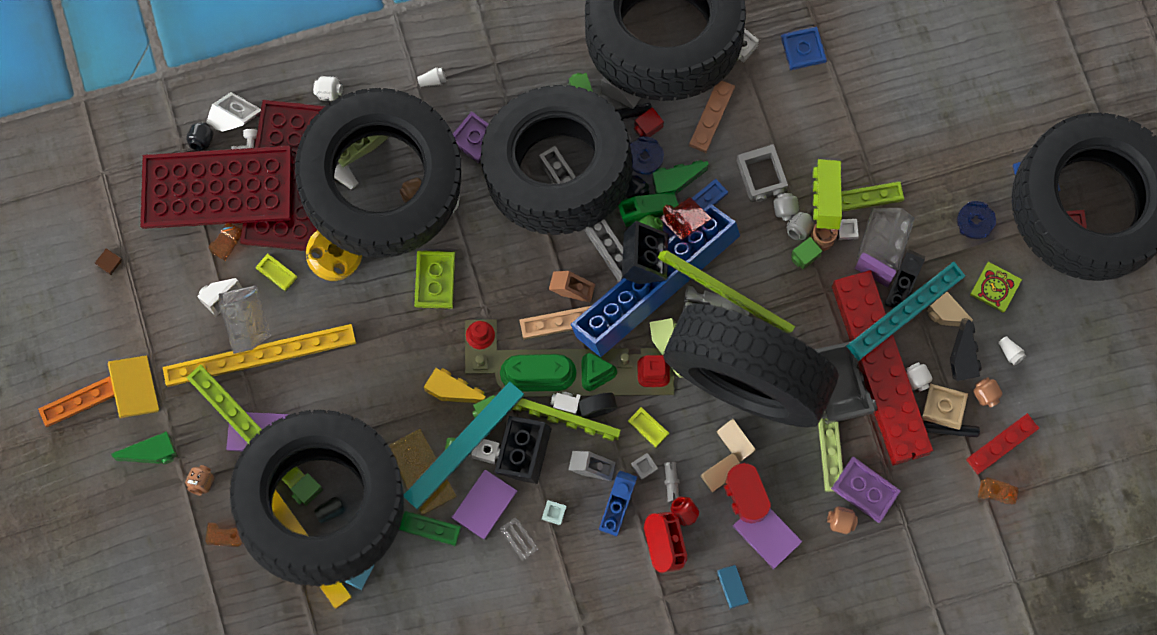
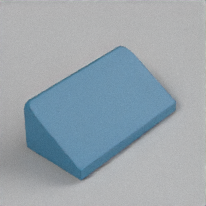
M736 565L719 569L717 573L729 608L732 609L749 603Z

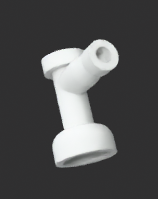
M243 130V136L247 139V145L232 146L231 149L254 148V139L257 138L258 130Z

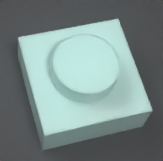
M547 500L542 520L561 526L566 505Z

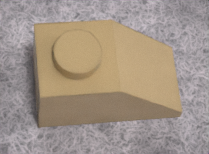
M948 292L930 305L927 310L931 320L938 322L939 325L960 327L962 318L973 321Z

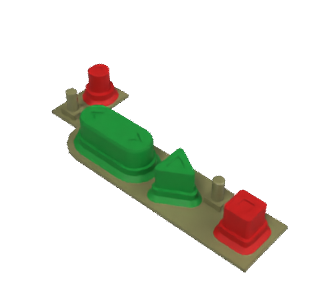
M497 319L465 320V374H495L496 382L501 390L511 382L525 395L524 397H552L553 394H562V392L571 393L573 396H577V394L593 396L609 392L613 393L614 396L674 395V371L667 364L658 348H641V354H629V348L610 349L602 357L598 356L591 349L497 350Z

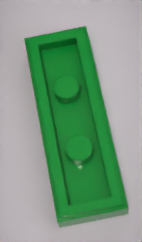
M404 511L399 530L456 546L461 526Z

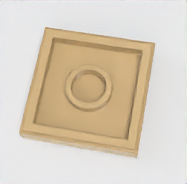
M930 384L922 420L960 430L968 393Z

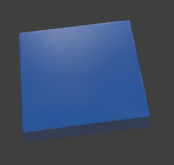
M818 27L781 34L790 70L826 63L827 59Z

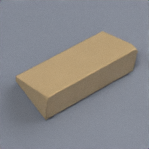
M734 419L716 431L730 452L735 454L739 462L755 453L756 449Z
M731 453L704 472L701 478L711 492H714L725 484L730 469L740 464L735 454Z

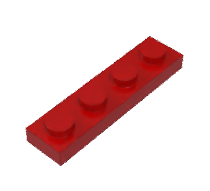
M1027 413L969 456L966 461L979 475L1040 428Z

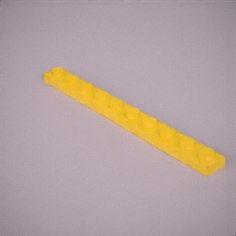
M348 324L162 368L166 386L170 387L190 382L186 377L199 365H202L213 377L356 344L353 326Z

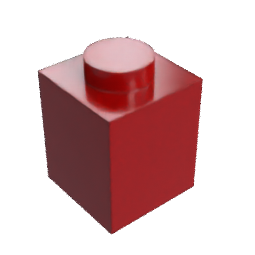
M652 107L635 120L634 131L639 137L642 136L647 140L663 128L664 121Z

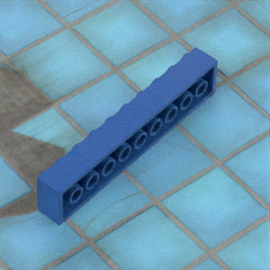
M709 204L668 240V251L702 270L740 237L737 223L712 204ZM668 265L666 281L637 284L623 278L571 323L577 339L598 356L602 357L692 278Z

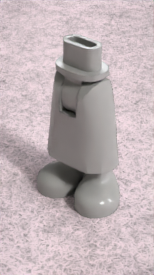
M687 286L683 311L686 306L694 304L693 302H699L701 304L726 308L749 316L748 311L719 294L704 291L701 294L692 286Z

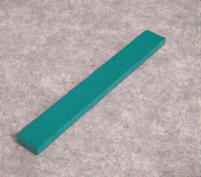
M952 262L850 342L847 348L859 361L966 275L955 262Z
M509 382L404 494V498L418 510L525 395Z

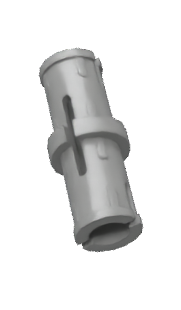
M670 462L664 463L666 474L664 484L667 486L668 503H672V501L679 497L678 484H680V480L677 479L676 462H672V464Z

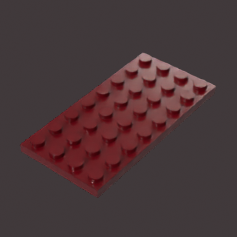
M262 100L255 148L291 146V220L243 223L241 244L306 251L308 241L317 229L308 218L299 196L295 176V161L304 131L316 114H319V111L325 106Z
M291 146L143 155L140 223L142 229L291 220Z

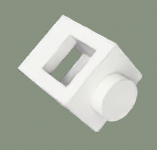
M746 29L744 30L743 45L745 47H742L738 60L742 62L753 53L759 43V39Z
M568 392L553 394L550 405H553L555 409L576 415L581 395L577 394L575 398L573 394Z
M483 439L472 451V459L495 464L496 459L498 460L500 444ZM490 447L491 451L489 453H485L484 448Z

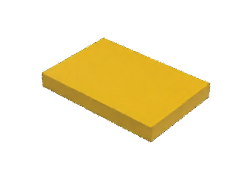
M147 355L108 362L119 418L159 411Z

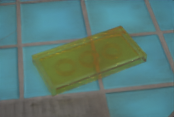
M421 429L389 445L397 460L401 477L408 489L437 460ZM448 479L419 508L422 515L457 497Z

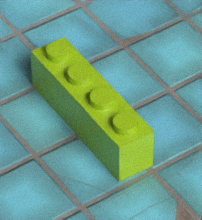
M818 159L817 167H813V178H816V181H813V192H816L813 196V206H816V209L813 211V220H816V228L839 230L842 219L841 161Z

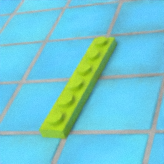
M523 398L512 408V410L521 412V410L528 411L529 415L540 418V415L547 417V420L552 423L558 424L559 421L566 423L565 426L571 429H577V427L585 429L584 432L590 435H595L596 433L603 435L602 438L609 441L619 440L621 433L620 429Z

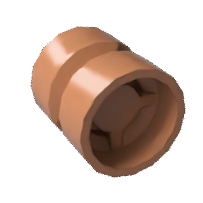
M815 224L811 238L822 251L829 250L836 240L838 229L816 228Z

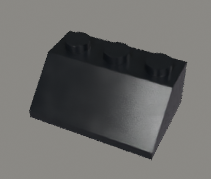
M635 221L624 232L622 278L637 284L666 281L668 264L658 259L661 251H668V234Z
M509 416L494 472L518 481L538 484L552 428L545 422Z

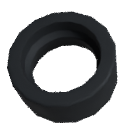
M609 392L587 397L579 402V407L583 418H594L615 411L617 404L614 394Z

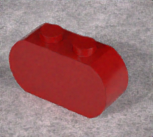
M747 463L737 464L732 467L727 475L724 489L727 496H731L734 502L731 504L734 514H738L740 519L747 523L762 521L767 516L771 503L757 469Z
M672 512L650 514L645 520L644 531L653 567L659 572L681 570L687 562V552L679 518Z

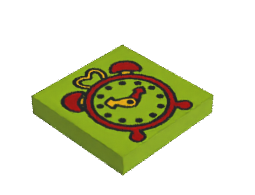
M987 262L970 296L1004 313L1022 279Z

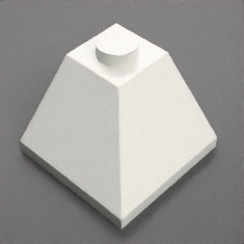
M230 92L212 104L206 123L214 129L223 132L243 126L259 115L261 109Z
M233 278L204 286L197 297L217 317L244 290L239 281Z

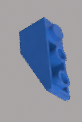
M619 470L599 527L600 531L614 536L618 535L638 478L637 476Z

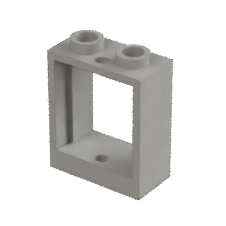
M774 144L737 156V164L750 202L755 200L756 202H761L769 196L774 195V197H777V195L784 194L787 191L788 184ZM771 158L780 183L755 190L746 165Z

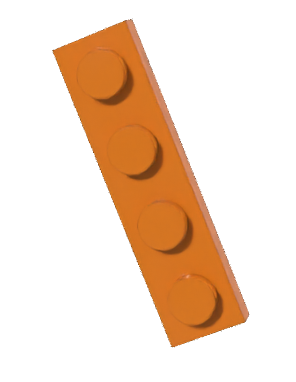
M111 377L104 378L39 408L38 410L45 426L54 425L115 397Z

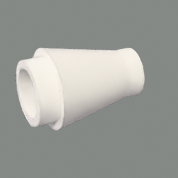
M436 67L417 77L420 87L442 85V83L446 82L443 68L438 69Z
M340 164L336 166L334 178L350 190L354 189L359 182L355 179L348 165L342 167Z
M1007 336L999 341L998 344L1001 346L1009 363L1017 365L1026 357L1024 350Z

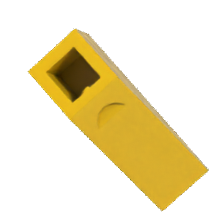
M435 368L424 386L425 392L441 401L478 403L486 399L485 393L476 387L474 389L467 386L468 383L461 378L456 380L451 377L449 371L443 368L441 370Z

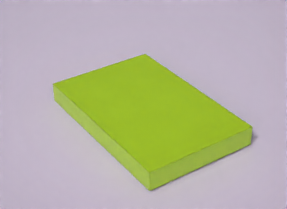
M417 251L415 308L453 309L455 252Z

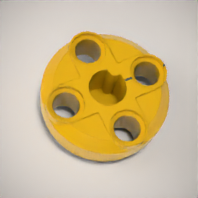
M318 230L311 236L306 247V260L310 269L317 276L328 281H339L349 277L356 271L362 259V255H356L337 247ZM311 253H317L320 258H314ZM334 268H339L342 274L336 273Z

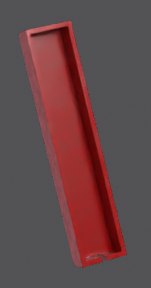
M871 270L834 280L832 289L850 341H853L885 316L886 313ZM892 334L857 363L860 372L863 374L865 387L871 399H874L876 402L877 410L874 413L892 466L908 462L911 458L915 460L928 456L933 452Z

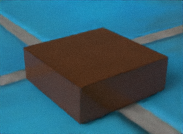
M106 248L96 260L95 265L112 275L122 262V259Z

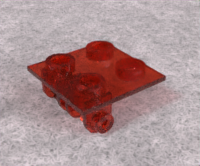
M691 197L675 208L671 205H665L663 207L664 215L660 217L680 240H683L712 220Z

